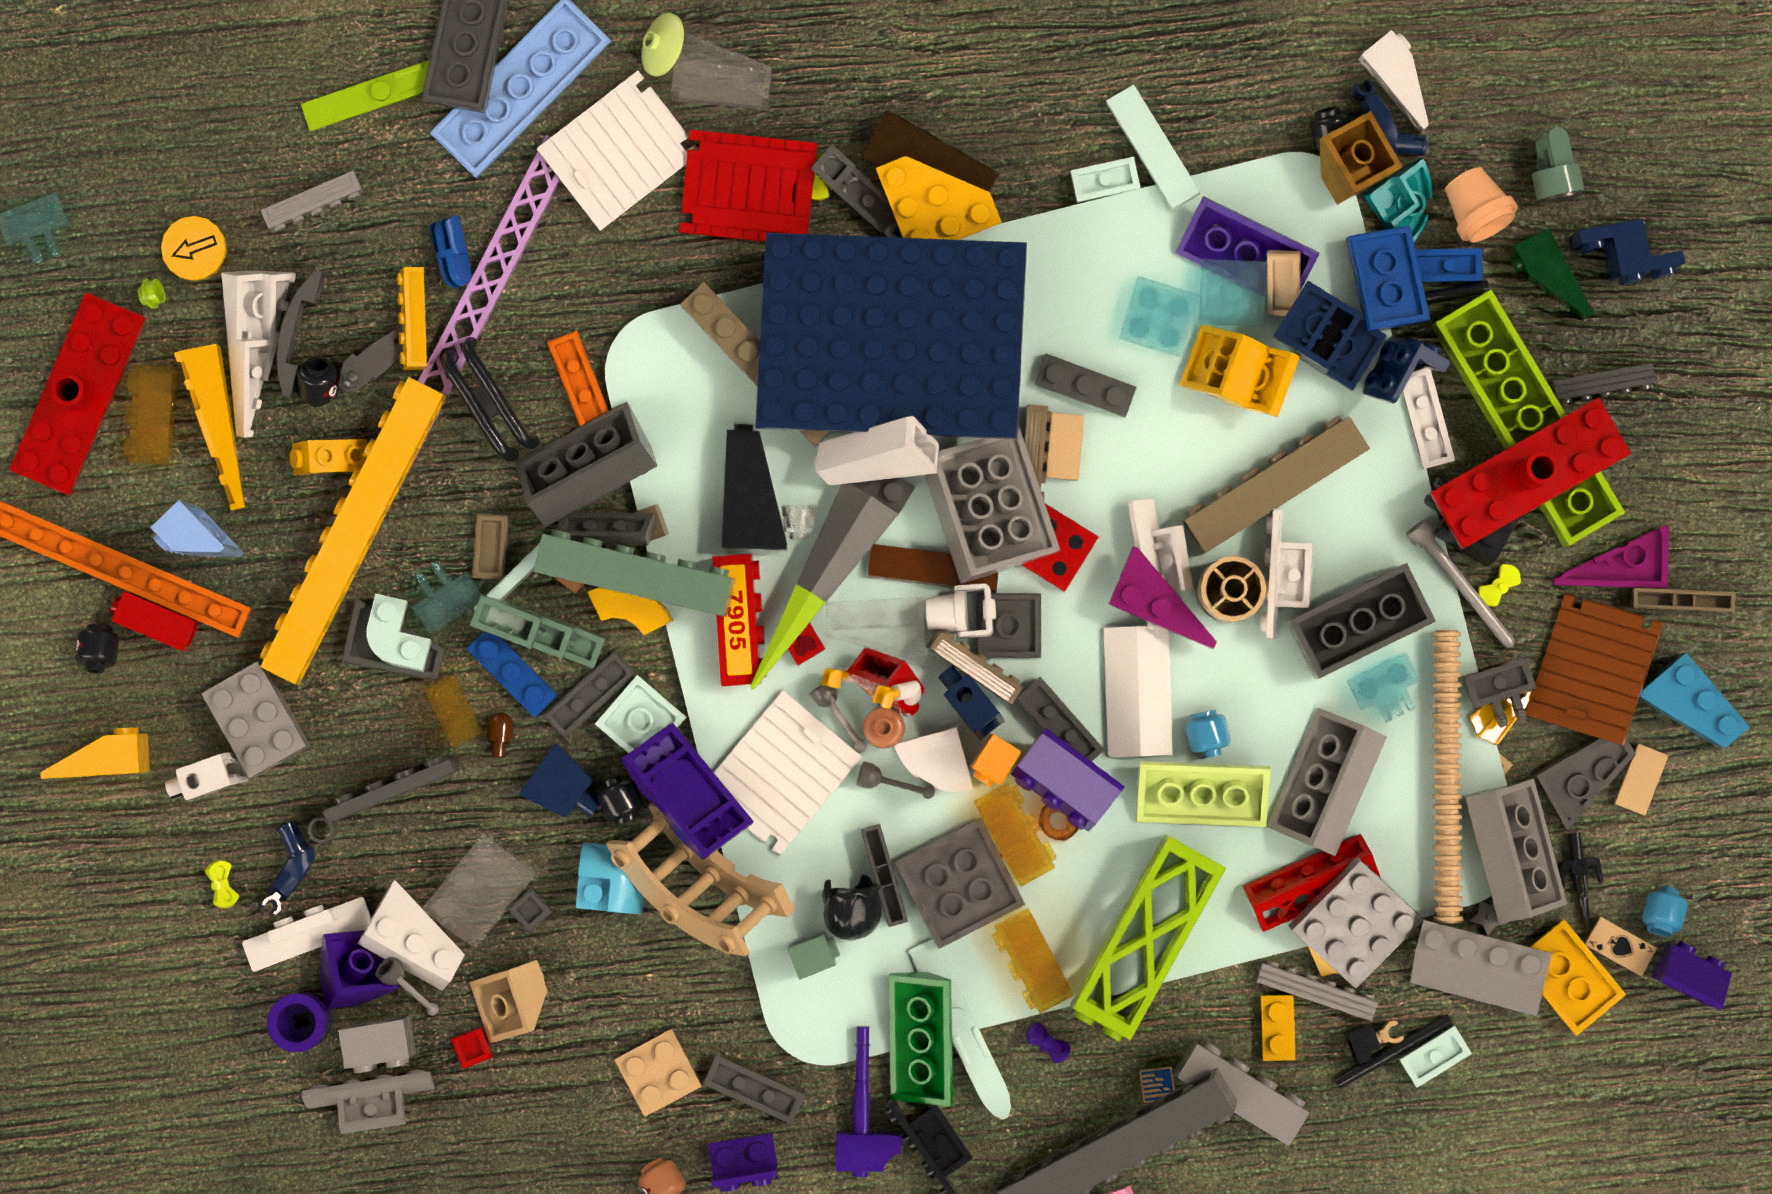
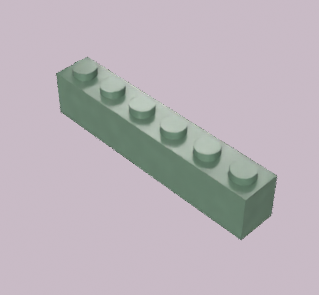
M553 529L551 535L542 534L533 572L727 617L736 580L728 577L729 570L710 566L709 572L696 570L698 563L678 559L677 565L665 562V555L647 552L646 557L633 555L634 548L615 544L614 550L602 548L603 541L584 537L583 542L580 543L570 540V533Z

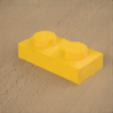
M1260 995L1262 1060H1296L1294 995Z

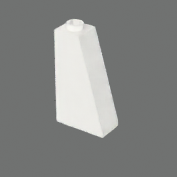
M909 416L870 427L868 432H853L819 442L818 455L815 456L814 467L816 473L828 485L937 473L939 443L931 435L926 434V429L914 416Z

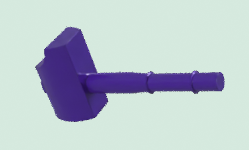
M857 1026L853 1131H837L836 1171H852L853 1177H868V1172H883L887 1161L892 1156L901 1153L902 1132H869L870 1026Z

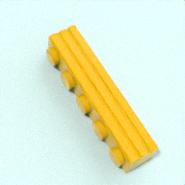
M403 267L400 273L397 274V284L400 285L401 293H398V305H401L398 323L402 324V332L399 333V344H402L403 352H400V364H403V370H424L427 367L424 267Z

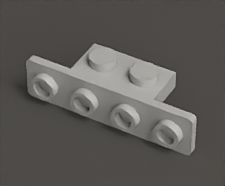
M412 1070L407 1072L406 1075L401 1076L379 1075L374 1080L362 1082L359 1080H347L342 1085L336 1086L315 1085L310 1090L301 1091V1095L308 1109L337 1104L339 1130L341 1134L406 1124L403 1094L433 1090L435 1086L430 1072Z

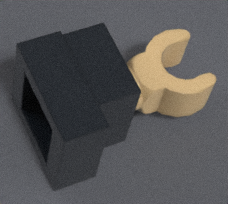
M1394 1020L1388 1021L1377 1032H1375L1373 1025L1370 1024L1344 1032L1355 1063L1362 1064L1372 1060L1370 1052L1380 1049V1044L1390 1042L1395 1044L1401 1042L1404 1039L1403 1036L1391 1038L1388 1033L1390 1027L1397 1025L1398 1022Z

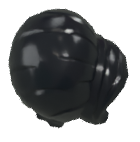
M866 874L861 875L860 882L854 889L831 888V880H826L824 882L822 898L825 905L823 915L827 929L834 936L848 941L862 939L870 935L878 926L882 915L878 893L881 886L878 883L873 885L870 877Z

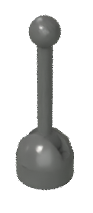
M863 761L856 783L858 787L872 789L880 783L920 793L927 799L932 798L935 794V790L931 786L923 788L883 777L879 767L873 763Z

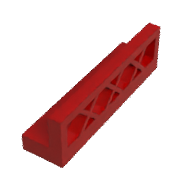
M1359 834L1341 842L1336 856L1320 851L1242 886L1262 932L1296 918L1323 891L1326 884L1332 882L1356 857L1380 877L1373 854L1363 836ZM1303 894L1309 895L1306 901L1300 904L1294 903L1298 896ZM1273 907L1280 908L1277 914L1266 919L1264 918L1262 912Z

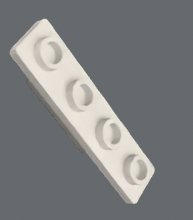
M1153 498L1129 501L1128 506L1135 547L1139 548L1175 592L1193 590L1183 525L1159 529ZM1147 622L1149 629L1161 628L1157 625Z
M1273 508V515H1268L1266 525L1267 535H1272L1271 548H1266L1265 567H1270L1269 580H1265L1266 594L1264 599L1268 600L1267 613H1262L1261 632H1266L1267 639H1276L1278 607L1310 609L1314 544L1282 542L1283 510L1279 508Z
M360 897L324 910L323 905H319L304 911L306 918L294 922L292 916L274 922V930L243 941L242 945L252 971H258L321 947L324 934L365 930L372 918L365 898Z

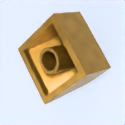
M1371 111L1320 138L1321 178L1337 205L1403 168Z

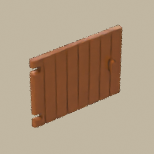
M1565 593L1535 682L1537 688L1532 691L1526 716L1624 746L1664 622L1653 619L1650 629L1647 630L1642 628L1645 616L1589 599H1584L1581 609L1574 608L1576 596Z

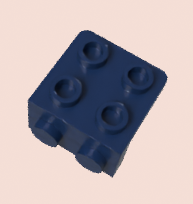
M1391 336L1389 341L1381 348L1380 358L1375 368L1369 372L1365 379L1363 394L1394 404L1398 401L1416 365L1445 373L1451 361L1442 357L1441 353L1443 350L1431 343L1425 342L1423 344L1413 338L1405 340Z

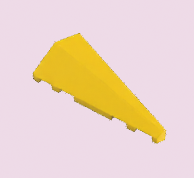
M212 344L175 352L176 361L181 363L186 379L184 383L190 392L195 413L210 455L215 457L220 473L218 477L221 485L224 486L230 510L235 511L245 508L221 346Z

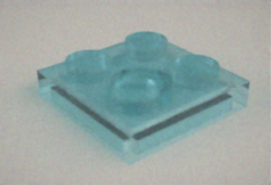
M1202 259L1199 324L1265 327L1267 262Z
M1137 276L1118 339L1181 357L1200 295Z

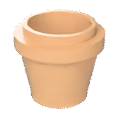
M1482 167L1473 168L1462 173L1445 188L1458 225L1456 231L1463 241L1470 240V242L1475 243L1485 240L1500 232L1515 218V212L1518 209L1512 196H1507Z

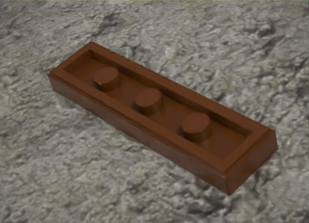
M874 544L871 548L868 578L954 588L957 585L987 584L991 589V593H996L999 574L996 573L961 584L951 553Z

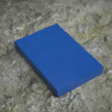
M1404 226L1348 236L1346 242L1360 308L1363 314L1365 331L1371 332L1428 322L1430 315L1411 227Z

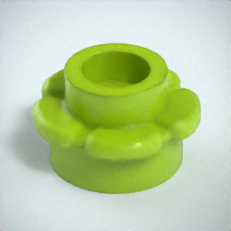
M145 278L142 280V285L137 290L140 302L151 309L158 308L159 304L164 303L166 300L161 282L156 278L152 280Z

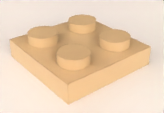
M672 1028L614 1059L644 1117L702 1087Z

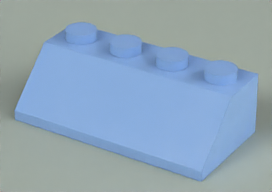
M178 500L150 527L156 533L153 539L166 552L169 550L171 553H180L182 556L186 554L199 557H241L244 554L239 546L200 506Z

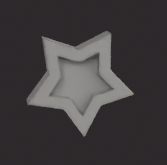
M1483 901L1478 903V912L1469 920L1481 924L1487 936H1489L1495 926L1508 924L1507 922L1499 924L1493 904L1489 905Z

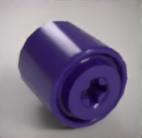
M296 991L280 998L271 1007L267 1017V1029L271 1039L279 1048L289 1052H303L318 1045L327 1037L332 1025V1014L330 1009H326L325 1001L319 995L310 991ZM307 1012L309 1014L308 1021L311 1022L310 1026L304 1025L298 1028L296 1026L298 1020L294 1017L295 1014L301 1015Z

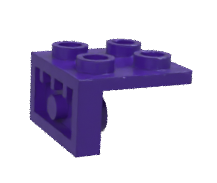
M772 1132L708 1143L713 1173L711 1184L712 1188L720 1187V1192L740 1189V1183L751 1181L753 1187L768 1185L772 1183L771 1180L777 1177L778 1164Z

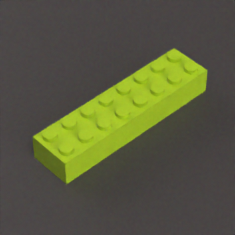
M1489 290L1431 326L1505 450L1566 416L1565 411L1492 290ZM1532 463L1531 469L1533 474L1540 478L1539 468ZM1601 471L1539 506L1563 547L1574 544L1625 513Z

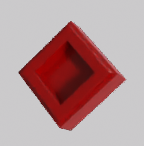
M482 1027L451 1039L462 1069L494 1057Z

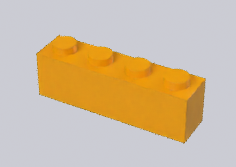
M990 733L970 767L975 769L972 776L990 787L994 782L1001 785L1022 751L995 734Z

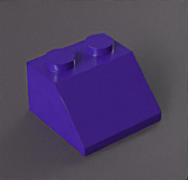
M1680 940L1677 946L1667 943L1651 978L1709 1007L1721 1010L1732 973L1724 970L1726 963L1710 955L1704 960L1694 955L1697 950L1696 948Z

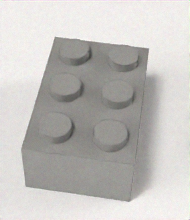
M261 661L255 662L201 693L249 778L261 775L311 746L269 671L260 667Z

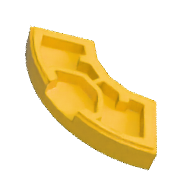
M600 587L587 592L601 621L610 618L625 619L636 625L643 635H647L674 621L670 612L660 601Z

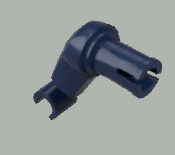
M1368 79L1364 81L1363 84L1367 93L1362 92L1356 83L1352 87L1353 97L1356 100L1363 101L1361 103L1363 115L1370 111L1372 112L1395 154L1407 153L1424 156L1427 147L1426 135L1399 133L1379 94L1372 95L1375 89L1373 81Z

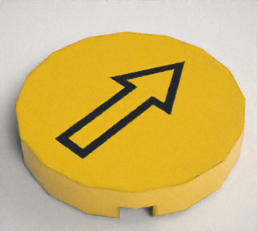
M191 216L181 218L171 224L164 234L161 250L163 260L170 271L180 278L199 281L205 280L218 272L226 257L227 246L225 237L218 226L206 218Z

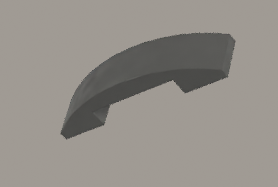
M831 145L813 165L811 170L845 204L883 237L903 238L886 194L863 175L853 162L835 146Z
M317 270L305 280L294 295L284 316L278 339V377L283 395L290 399H295L296 373L299 367L290 363L305 304L319 305L326 274Z

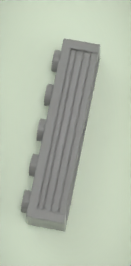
M351 171L261 210L268 229L278 232L285 229V225L290 222L296 224L305 220L304 216L309 214L315 216L322 213V209L330 206V208L341 205V201L344 199L353 200L360 196L359 193L363 192L356 173Z

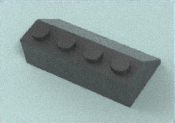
M628 402L617 406L515 462L526 502L545 527L658 466L652 447Z

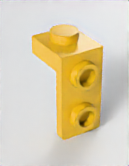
M307 440L293 443L290 452V464L293 468L294 476H306L316 473L354 472L356 468L362 469L367 459L363 456L367 447V440Z

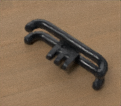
M468 337L462 345L463 354L482 386L472 392L456 366L457 353L454 350H447L442 356L444 371L495 452L507 462L516 461L520 455L519 451L515 448L510 449L506 445L490 419L500 414L516 440L527 449L537 448L540 440L537 436H530L524 429L479 358L475 349L478 343L474 337Z

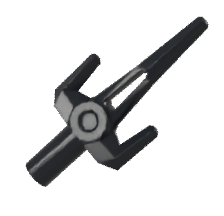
M1581 832L1568 834L1571 859L1561 861L1557 864L1563 888L1565 887V872L1572 874L1585 929H1589L1587 873L1590 869L1594 868L1597 881L1602 883L1600 859L1595 857L1584 858ZM1580 876L1583 877L1584 897L1581 896L1578 877Z

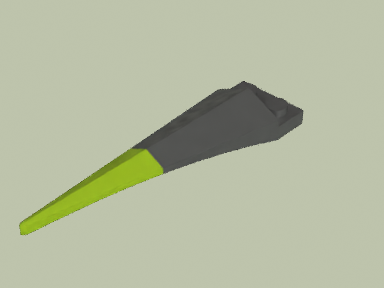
M902 478L841 484L752 681L751 690L759 685L842 582L897 518L914 491L915 486Z

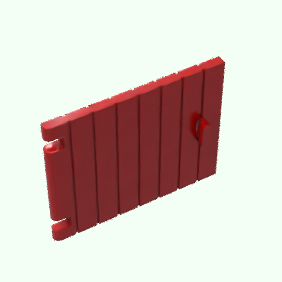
M689 130V140L700 141L699 151L687 150L681 212L685 214L692 213L693 215L692 223L680 222L679 233L766 242V233H809L815 175L811 168L816 163L818 143Z

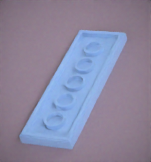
M560 0L496 65L486 113L453 108L430 134L477 179L612 41L571 0Z

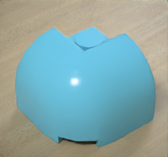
M584 842L579 862L576 908L642 914L644 896L632 884L626 873L613 863L611 859L612 854L607 845Z

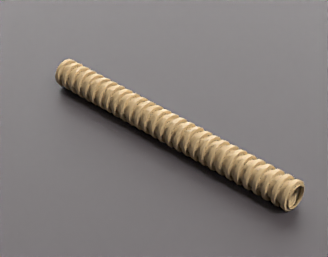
M1435 630V632H1432V637H1435V642H1432V647H1435V652H1432V657H1435V662H1432V667H1435V672L1432 673V677H1435V682L1432 683V687H1435V693H1432V697L1435 698V703H1432V707L1435 708V713H1432L1435 723H1432V728L1436 730V733L1432 734V738H1436V743L1432 744V748H1436V754H1432V758H1436V764H1432V768L1436 769V774H1433V779H1436V784H1433V789H1436V794H1433V799H1436V804H1433V809H1436V814L1433 815V819H1436V825H1433V829L1436 830V835H1433V839L1436 840V845H1433V850H1436V855H1433V860H1436V865L1433 866V870H1436V875L1433 876L1436 886H1433V890L1437 891V896H1433V900L1437 901V906H1433V910L1437 911V916H1434L1433 920L1437 921V923H1460V921H1463V917L1460 916V911H1463V907L1459 906V901L1463 900V896H1459V891L1463 890V886H1459V881L1463 880V876L1459 875V870H1463V866L1459 865V860H1462V855H1459V850H1462V845H1459V840H1462V835H1459V830L1462 829V825H1459V819H1462V815L1459 814V809H1462V805L1459 804V799H1462V794H1459V789H1462V784H1459V779L1462 778V774H1459V769L1462 768V764H1459V758H1462V754L1459 753L1458 748H1462V744L1458 743V738H1462V734L1458 733V728H1461L1462 724L1458 723V718H1461L1462 714L1458 713V708H1461V703H1458V697H1461V693H1458V687H1461V683L1458 682V677H1461V672H1458V667H1461V662H1458V657H1461V652H1458V647L1461 646V642H1458V637L1461 636V632H1458V630Z

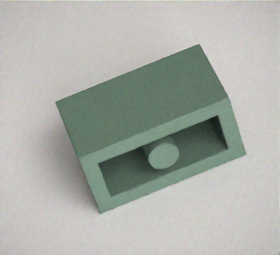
M825 932L793 944L787 949L799 980L836 966V957L840 956L834 937L827 938Z

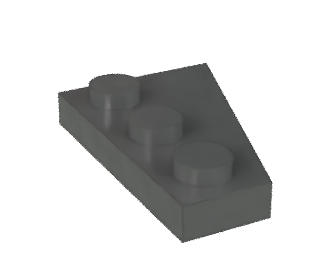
M1594 738L1534 773V776L1562 826L1568 831L1575 823L1574 820L1579 814L1594 802L1596 795L1607 783H1611L1636 754L1627 738L1624 746Z

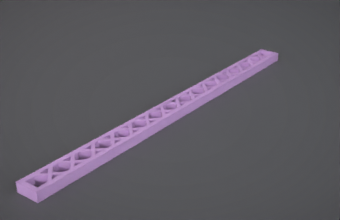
M546 135L545 138H544V140H543V142H542V144H543L544 142H546L548 139H550L551 137L548 136V135ZM539 152L534 157L427 363V367L423 370L418 382L425 385L429 378L441 375L444 385L441 394L445 395L446 399L453 388V384L449 378L447 379L440 357L442 351L456 347L459 356L456 366L461 373L466 363L461 344L468 337H474L478 340L561 181L556 174L551 180L550 173H554V171L547 167L546 161ZM540 163H541L543 169L537 171V169H538V167H539V165H540ZM545 175L548 184L546 192L533 196L529 186L532 179ZM525 192H526L528 198L522 199L523 196H524V194H525ZM541 200L540 204L536 208L535 202ZM530 204L533 212L531 221L518 225L514 214L518 207ZM510 221H512L513 226L507 228ZM526 229L523 236H521L520 231ZM515 232L519 243L517 248L503 253L500 245L502 236ZM497 249L498 255L493 256L495 250ZM511 257V259H510V261H509V263H508V265H507L505 259ZM500 261L504 272L499 279L488 282L485 273L487 265ZM482 278L483 284L477 285ZM496 286V288H495V290H494V292H493V294H492L490 288ZM486 290L489 300L486 307L473 310L470 301L472 294ZM467 306L468 312L462 314L465 307ZM481 315L479 321L477 322L475 316ZM470 318L474 328L472 334L459 339L455 329L457 323ZM451 334H452L453 341L448 342V340H449V338H450V336H451ZM436 363H437L438 370L433 371V369H434V367H435V365H436Z

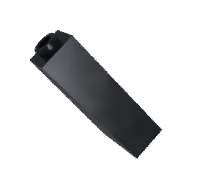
M734 424V430H727L722 548L787 551L788 544L760 431H753L754 425Z

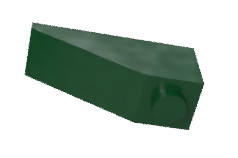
M1549 228L1510 249L1513 255L1509 256V259L1517 273L1522 272L1528 281L1582 320L1594 314Z

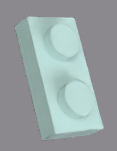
M1134 157L1070 171L1077 203L1140 189Z
M1453 1025L1399 1058V1061L1415 1087H1419L1472 1053L1457 1028Z

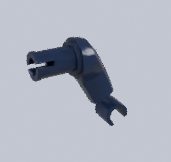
M295 820L276 829L289 855H287L288 859L267 890L270 896L259 900V909H262L268 900L272 902L273 909L268 916L276 915L280 911V901H285L297 888L312 866L316 856L314 846L311 847L306 844Z

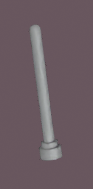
M1424 519L1406 533L1410 541L1414 545L1418 544L1420 548L1424 547L1502 645L1506 648L1513 647L1515 639L1435 541L1434 528L1429 521Z

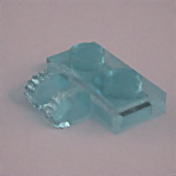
M54 193L0 213V229L7 246L25 241L32 261L36 264L42 261V255L34 237L44 234L48 250L52 256L55 257L61 254L53 230L69 225V221L59 194Z
M438 560L432 564L433 571L445 585L438 591L434 592L428 578L421 571L414 575L428 597L414 605L413 609L429 634L434 633L475 607L482 595L468 572L451 581Z

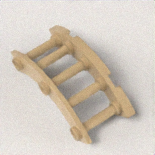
M653 803L649 804L648 807L654 816V821L632 841L609 840L606 843L612 854L611 859L613 863L626 873L632 884L660 912L666 922L675 924L695 939L726 954L747 956L750 952L743 937L766 915L788 917L795 910L782 883L768 881L752 874L745 877L734 871L735 864L718 851H715L705 860L701 859L676 836L667 818ZM663 831L675 846V851L651 872L638 852ZM688 861L702 876L677 898L661 881L681 862ZM710 885L717 886L730 896L708 917L689 907ZM746 904L754 908L736 926L721 923L739 905Z

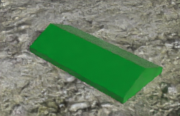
M929 972L890 973L888 979L891 1095L898 1101L951 1107L953 1105L951 979Z

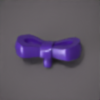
M1034 1023L1028 1027L1025 1034L1028 1044L1040 1046L1039 1050L1041 1052H1048L1054 1063H1062L1069 1057V1044L1049 1035L1042 1023Z

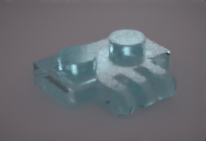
M1403 652L1347 680V683L1360 709L1363 710L1376 703L1387 723L1392 720V716L1387 709L1388 707L1392 706L1397 717L1404 714L1399 704L1402 700L1409 711L1415 709V705L1406 688L1419 682L1420 679L1407 653Z

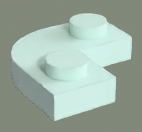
M375 593L367 624V640L370 648L381 661L387 664L424 672L432 642L431 639L401 632L408 605L406 600Z

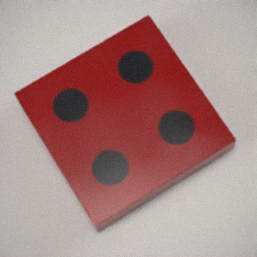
M1045 503L1060 551L1022 564V566L1065 592L1099 536Z

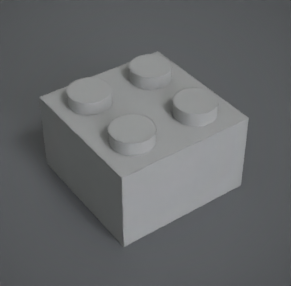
M410 1015L347 1025L338 1030L344 1069L353 1068L354 1073L372 1071L374 1068H377L379 1063H385L386 1068L403 1066L409 1062V1058L416 1054Z

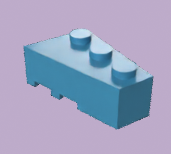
M1679 653L1643 684L1639 700L1656 709L1664 716L1676 721L1717 748L1728 747L1750 728L1687 653Z

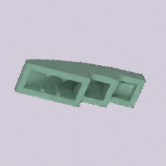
M485 595L480 596L470 623L472 627L529 649L533 647L562 659L564 657L593 669L596 666L606 637L578 626Z

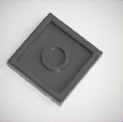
M976 593V631L986 630V620H983L982 604L984 593ZM991 593V597L995 599L996 620H993V633L988 637H976V653L978 652L986 658H1041V593Z

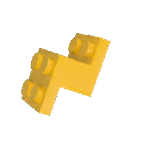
M1201 324L1179 385L1190 390L1209 394L1235 407L1278 417L1300 356L1293 352L1269 347L1241 333Z

